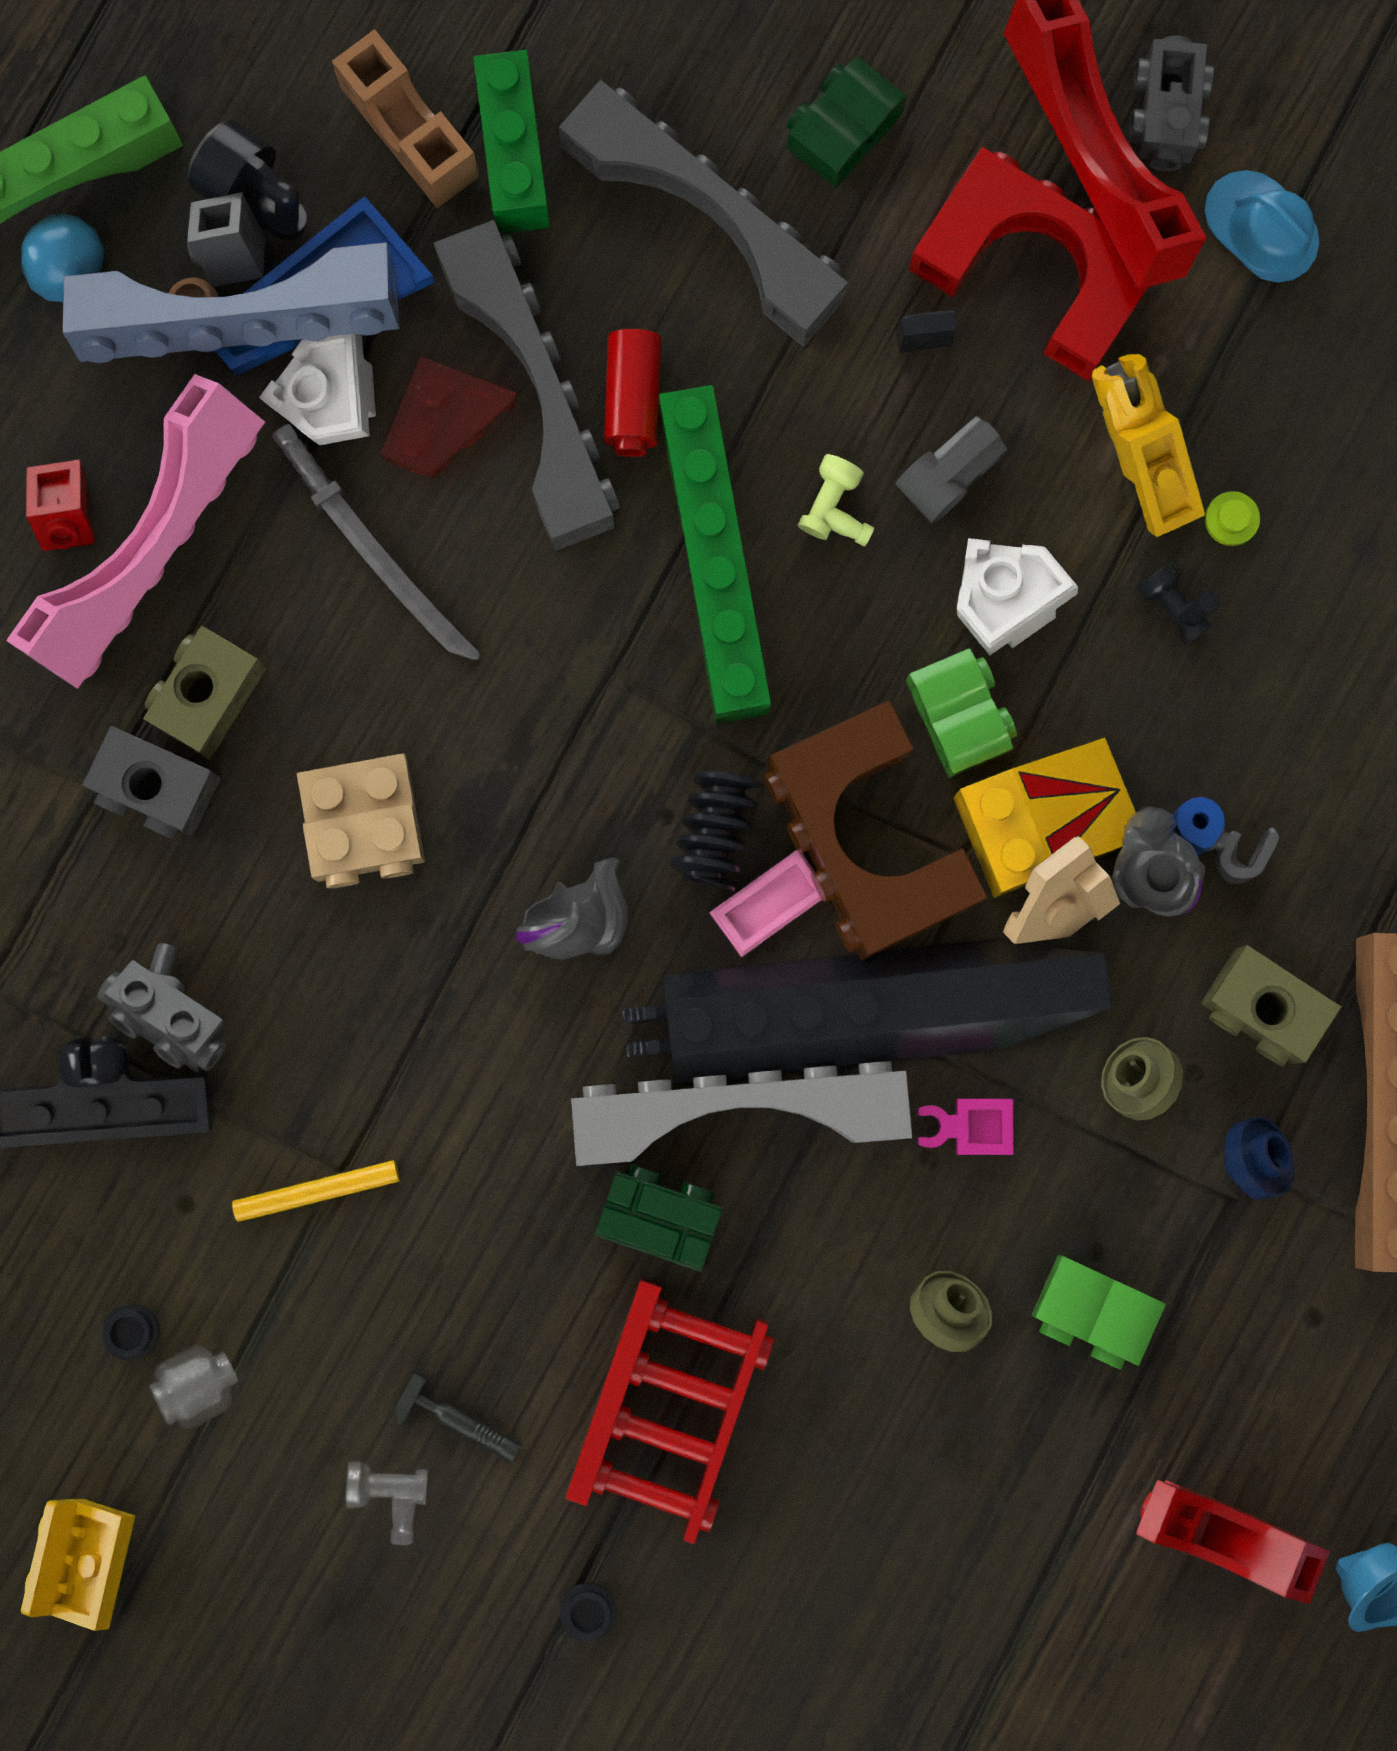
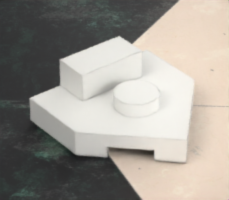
M356 333L327 336L319 341L302 339L292 352L294 356L292 361L276 382L271 380L259 398L319 445L370 436L368 418L376 416L372 365L363 356L362 335Z
M968 538L965 567L957 604V616L989 655L1007 643L1011 648H1014L1056 618V609L1078 594L1076 583L1045 547L1024 544L1022 548L994 545L988 540Z

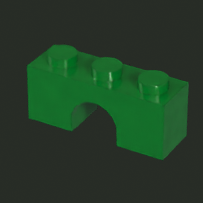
M527 49L473 56L492 210L500 234L550 228Z

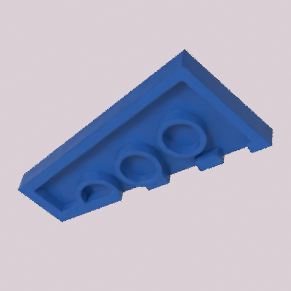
M364 196L244 293L254 292L292 277L314 264L332 248L377 243L388 244L398 273V300L435 283L429 270ZM302 339L273 342L270 345L261 347L252 345L221 347L215 350V353L231 372L237 376L295 349Z

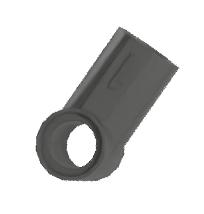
M976 416L934 454L929 451L915 461L901 475L895 485L929 522L934 524L967 493L966 488L985 474L989 468L1005 455L1007 448L1003 444L998 432L988 422Z

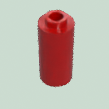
M621 329L613 331L608 335L604 443L614 447V453L619 456L641 457L646 455L647 449L658 444L662 337L652 331Z

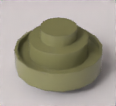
M1149 1037L1133 1038L1118 1046L1108 1057L1102 1071L1101 1088L1105 1100L1123 1116L1134 1120L1153 1119L1166 1112L1176 1101L1183 1084V1068L1179 1057L1162 1042Z
M936 1271L926 1276L911 1296L910 1312L914 1324L926 1339L947 1351L966 1352L976 1347L992 1326V1311L988 1299L976 1284L963 1275L952 1271Z

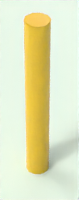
M392 1160L233 1200L232 1207L236 1221L241 1222L400 1182V1176L396 1161Z

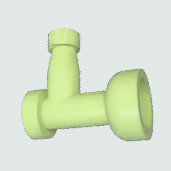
M826 454L819 467V473L825 481L809 515H802L797 526L804 532L823 540L827 539L832 530L840 535L855 539L856 543L865 547L873 533L874 527L866 523L861 524L851 515L836 508L843 491L855 489L859 485L864 472L843 458Z

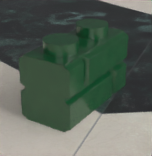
M631 1164L628 1174L616 1171L595 1236L701 1272L723 1208L712 1203L715 1192L686 1182L683 1183L681 1192L659 1185L662 1174Z

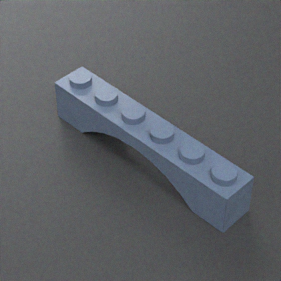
M387 243L332 248L314 264L282 282L254 292L227 297L194 298L164 293L139 284L119 271L64 276L63 334L80 362L105 363L114 358L133 356L154 358L161 357L166 353L192 350L212 352L221 347L240 345L261 347L279 341L298 339L319 341L327 336L356 333L360 335H375L381 331L399 329L398 273Z

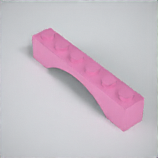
M194 374L164 417V447L159 476L149 504L133 532L112 556L91 573L63 588L37 596L6 641L78 689L84 679L89 678L96 672L101 663L103 652L115 635L121 633L129 625L133 617V610L146 591L153 588L160 581L164 573V566L174 551L191 537L195 529V522L207 504L215 500L222 493L226 485V477L238 460L252 450L257 441V433L265 421L219 383Z

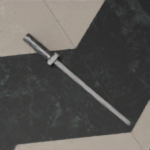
M286 424L279 428L272 437L279 447L284 450L283 452L289 461H292V465L298 474L302 475L306 485L311 488L313 493L311 499L321 512L323 509L381 580L448 652L474 661L480 658L479 652L436 609L368 531L342 498L344 493L335 480L331 483L326 478V474L317 465L311 453L307 451L302 440L298 439V435L292 426Z

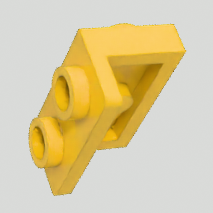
M86 1499L48 1501L38 1527L39 1536L30 1573L25 1582V1594L21 1613L29 1617L51 1615L94 1631L109 1629L135 1515Z

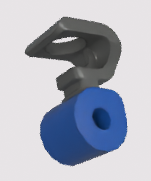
M1205 797L1192 798L1183 803L1172 814L1177 822L1175 832L1191 843L1198 854L1212 851L1213 849L1218 851L1215 858L1216 869L1222 878L1230 884H1244L1259 875L1264 870L1279 841V835L1273 827L1260 834V840L1247 865H1244L1237 860L1236 856L1238 841L1242 834L1234 830L1230 833L1225 831L1224 813L1213 800Z

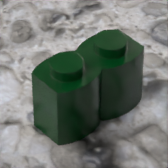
M858 56L846 67L842 64L836 65L827 75L821 86V91L824 94L811 105L807 102L802 103L792 114L786 126L789 130L787 149L835 188L855 170L869 150L893 127L904 112L907 95Z

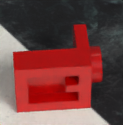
M80 459L27 467L26 517L41 549L44 551L68 549L93 544L95 541L94 530L87 516L86 472Z

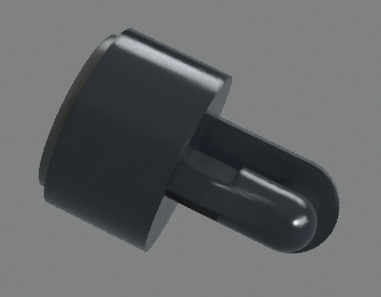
M236 120L222 122L209 131L198 145L188 168L190 187L206 199L242 192L258 224L277 238L292 240L301 236L306 230L307 213L304 207L299 204L298 190L273 171L276 160L275 149Z

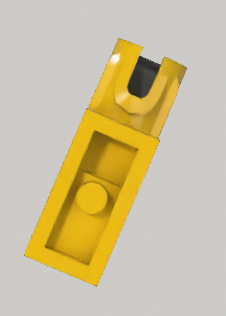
M1129 354L1119 357V362L1106 368L1101 365L1093 370L1092 380L1123 475L1135 484L1148 531L1154 536L1159 537L1205 516L1179 419L1165 411L1157 381L1150 372L1146 358L1140 354Z

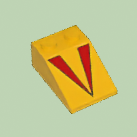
M1105 738L994 775L961 788L953 797L993 898L1024 887L1034 868L1074 837L1079 836L1091 848L1094 859L1123 848L1124 827L1131 815L1136 813Z

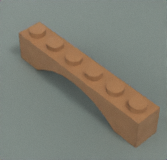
M1371 933L1356 938V995L1361 1014L1367 1068V1131L1361 1187L1355 1211V1268L1373 1272H1397V933Z

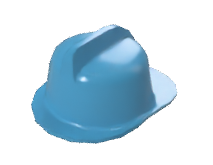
M1249 170L1227 174L1217 180L1208 192L1204 207L1207 226L1217 240L1234 254L1248 270L1260 279L1275 283L1292 281L1308 271L1316 259L1320 242L1313 213L1305 200L1296 193L1286 191L1278 182L1267 175Z
M1390 1543L1379 1544L1367 1551H1361L1340 1558L1336 1564V1571L1342 1580L1341 1588L1343 1595L1351 1608L1348 1618L1349 1627L1356 1632H1361L1376 1627L1397 1626V1546Z

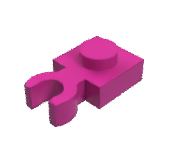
M955 1099V1115H948L942 1108L933 1105L917 1108L918 1116H932L939 1125L938 1132L933 1137H917V1144L919 1146L927 1148L938 1147L948 1138H955V1154L1013 1155V1099Z

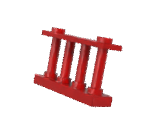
M641 1278L565 1499L587 1506L591 1492L600 1495L603 1494L604 1490L688 1519L684 1529V1541L695 1544L699 1530L709 1533L720 1500L711 1497L754 1367L761 1370L765 1369L774 1338L765 1335L768 1328L767 1321L758 1318L755 1320L751 1335H747L667 1307L669 1301L659 1298L662 1285ZM659 1328L742 1356L743 1358L733 1388L730 1389L650 1361V1354L640 1351L647 1330L658 1333ZM641 1382L724 1410L714 1443L630 1414L632 1408L622 1405L628 1384L639 1387ZM622 1436L705 1464L706 1467L696 1497L613 1469V1462L603 1459L610 1437L621 1441Z

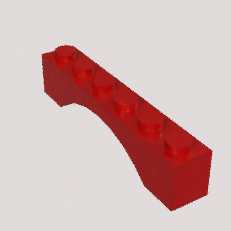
M1016 0L1003 34L1137 289L1140 290L1186 277L1207 237L1184 194L1168 187L1155 177L1136 156L1124 137L1112 112L1101 81L1093 47L1090 20L1079 0Z

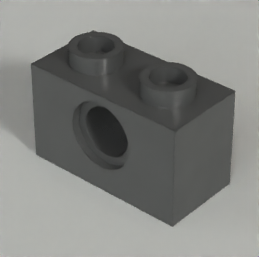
M110 726L82 786L97 794L94 804L122 817L125 816L128 808L147 816L143 824L144 827L174 839L177 831L191 837L194 836L221 778L211 770ZM159 774L162 780V787L158 795L150 800H141L138 793L141 780L147 775Z

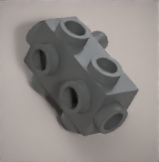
M1183 36L1153 39L1146 59L1138 58L1135 66L1133 91L1143 92L1142 108L1133 109L1128 139L1129 142L1138 143L1137 157L1140 159H1150V167L1159 171H1174L1181 168L1182 163L1190 164L1197 149L1205 148L1208 138L1209 116H1201L1202 98L1208 99L1210 96L1214 67L1213 65H1205L1207 44L1192 43L1189 38ZM1171 79L1175 82H1171L1166 92L1163 89L1162 81Z
M159 943L156 946L150 970L132 960L121 973L115 971L105 980L98 992L97 998L107 1005L108 1014L110 1015L108 1019L120 1032L131 1038L136 1036L144 1037L155 1045L153 1049L157 1055L171 1066L181 1068L184 1065L197 1074L201 1069L209 1071L219 1061L226 1048L223 1019L183 994L185 986L178 979L171 976L178 949L170 944Z

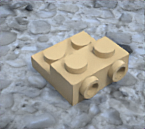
M405 753L297 773L305 819L303 830L311 877L317 882L326 881L327 888H340L358 884L359 874L380 871L381 878L400 877L414 873L413 864L425 862L408 761Z

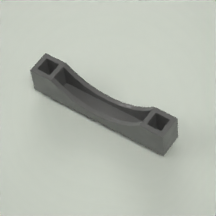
M600 80L559 126L561 148L601 181L632 182L656 187L685 199L709 215L731 237L746 259L759 291L763 314L804 347L845 300L848 282L844 279L845 274L843 270L829 257L821 255L818 258L804 247L803 238L792 226L783 221L776 224L762 212L763 207L761 203L744 188H739L736 191L722 179V173L709 158L701 154L695 157L682 147L681 139L670 126L662 121H657L654 124L640 112V105L627 91L619 87L614 91Z
M491 220L434 242L438 261L458 310L483 323L507 344L523 364L536 389L542 409L544 434L540 465L532 492L554 551L614 529L612 511L620 509L616 494L609 478L599 481L592 464V462L600 460L597 447L589 429L579 432L572 413L580 411L579 403L570 381L566 380L560 383L553 364L559 363L561 360L551 333L549 331L542 334L539 333L533 316L540 314L541 310L530 282L524 285L519 283L514 268L522 264L511 235L508 234L501 237L495 221Z

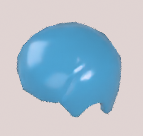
M52 214L34 224L26 233L21 246L22 272L31 290L47 301L63 302L64 276L101 273L105 248L96 229L80 217L69 214Z

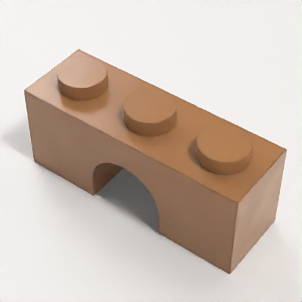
M375 29L332 60L342 91L437 209L479 178L475 155L472 149L441 111L436 115L430 111L414 88L406 67Z

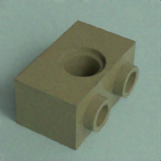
M201 625L195 636L189 634L179 645L174 656V662L177 665L167 681H159L149 693L145 702V708L148 711L143 719L154 728L210 760L267 668L258 658ZM199 679H211L213 691L210 697L201 703L190 702L189 690L193 683Z
M1248 945L1234 950L1200 1003L1212 1011L1209 1019L1214 1024L1235 1036H1238L1239 1032L1243 1031L1259 1042L1255 1049L1261 1055L1280 1066H1285L1287 1061L1291 1064L1306 1063L1341 1008L1340 1005ZM1263 994L1273 998L1278 1005V1017L1271 1025L1263 1023L1256 1014L1257 1000Z

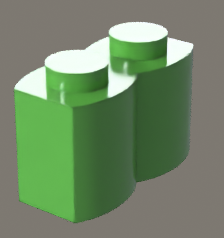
M969 648L908 675L906 682L911 696L928 730L933 746L948 778L1008 754L1014 749L1011 742L1012 738L1017 737L1014 722L1005 707L997 709L991 698L989 689L995 687V681L989 665L983 657L975 659Z
M1058 1255L1031 1316L1043 1321L1039 1330L1040 1333L1068 1346L1071 1345L1074 1336L1094 1345L1090 1356L1122 1370L1125 1361H1129L1137 1366L1140 1365L1166 1304L1071 1259Z

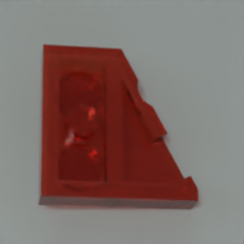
M420 356L382 449L381 457L384 461L433 479L452 462L453 456L458 451L468 448L483 435L482 430L505 410L508 413L515 407L518 400L517 393Z

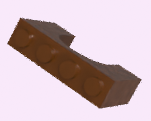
M890 701L884 702L772 754L766 764L768 773L763 775L765 786L776 805L783 802L792 819V822L787 824V829L796 849L800 854L807 851L817 870L811 873V877L820 898L824 903L832 901L841 919L835 925L844 947L849 953L856 950L861 961L955 917L987 899L963 848L909 874L885 877L871 874L859 868L846 856L838 843L834 829V813L840 795L855 783L906 760L913 751V747Z

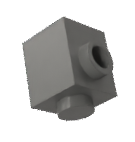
M243 193L191 202L187 238L188 252L194 266L202 268L211 286L216 287L263 278L266 238Z

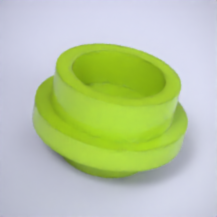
M1230 491L1218 495L1209 504L1205 513V526L1208 533L1215 541L1226 546H1238L1246 543L1255 535L1260 524V512L1256 503L1249 496L1240 492Z

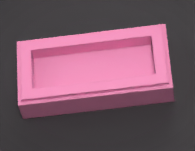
M796 850L713 909L709 914L742 958L822 900L811 877V873L815 871L803 854Z

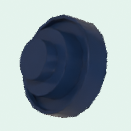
M1256 1116L1234 1124L1227 1133L1224 1166L1229 1177L1238 1184L1244 1193L1252 1199L1264 1201L1280 1196L1289 1190L1293 1183L1295 1170L1293 1153L1287 1139L1278 1126L1267 1118Z

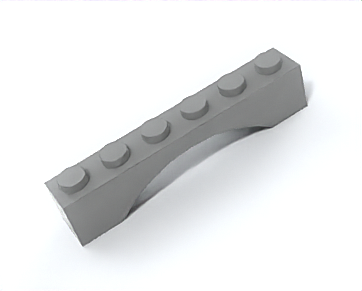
M892 1061L859 1064L860 1075L837 1076V1066L804 1068V1079L782 1081V1072L778 1070L748 1073L749 1084L727 1086L726 1075L693 1078L694 1088L672 1090L671 1080L638 1082L639 1093L617 1095L616 1084L583 1087V1098H571L576 1166L634 1161L654 1141L677 1126L708 1113L735 1108H772L800 1114L832 1128L852 1143L912 1138L906 1071L893 1072Z

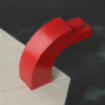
M1157 1480L1153 1491L1145 1498L1140 1512L1141 1522L1136 1532L1137 1535L1155 1544L1204 1559L1247 1578L1283 1597L1309 1605L1330 1553L1329 1550L1278 1526L1167 1480L1165 1482Z

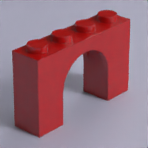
M981 147L913 251L909 271L954 298L982 253L995 240L1007 234L1021 231L1037 232L1053 238L1070 253L1076 264L1079 275V292L1077 298L1051 336L1044 354L1089 382L1093 370L1099 367L1148 288L1137 289L1096 209H1083L1068 200L1064 191L1056 184L1048 180L1037 181L1021 171L1019 164L1009 155L1002 152L992 153Z

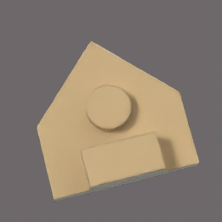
M1079 836L1074 837L1034 868L1025 885L1030 894L1021 912L1011 913L1003 933L1014 944L1067 938L1096 917L1100 920L1120 904L1110 876L1096 863L1091 848Z

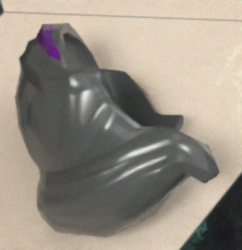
M1143 807L1140 811L1131 815L1124 827L1123 848L1116 859L1111 880L1118 897L1131 908H1146L1154 914L1171 917L1184 915L1196 906L1204 882L1205 866L1200 861L1198 853L1192 844L1175 832L1177 822L1174 820V816L1163 808Z
M607 858L595 862L594 871L588 880L582 884L567 888L562 882H557L553 893L549 897L534 903L525 911L523 924L517 927L515 940L521 943L526 951H534L536 954L558 960L569 959L588 952L607 956L619 947L629 923L628 901L617 875L620 865L619 859Z

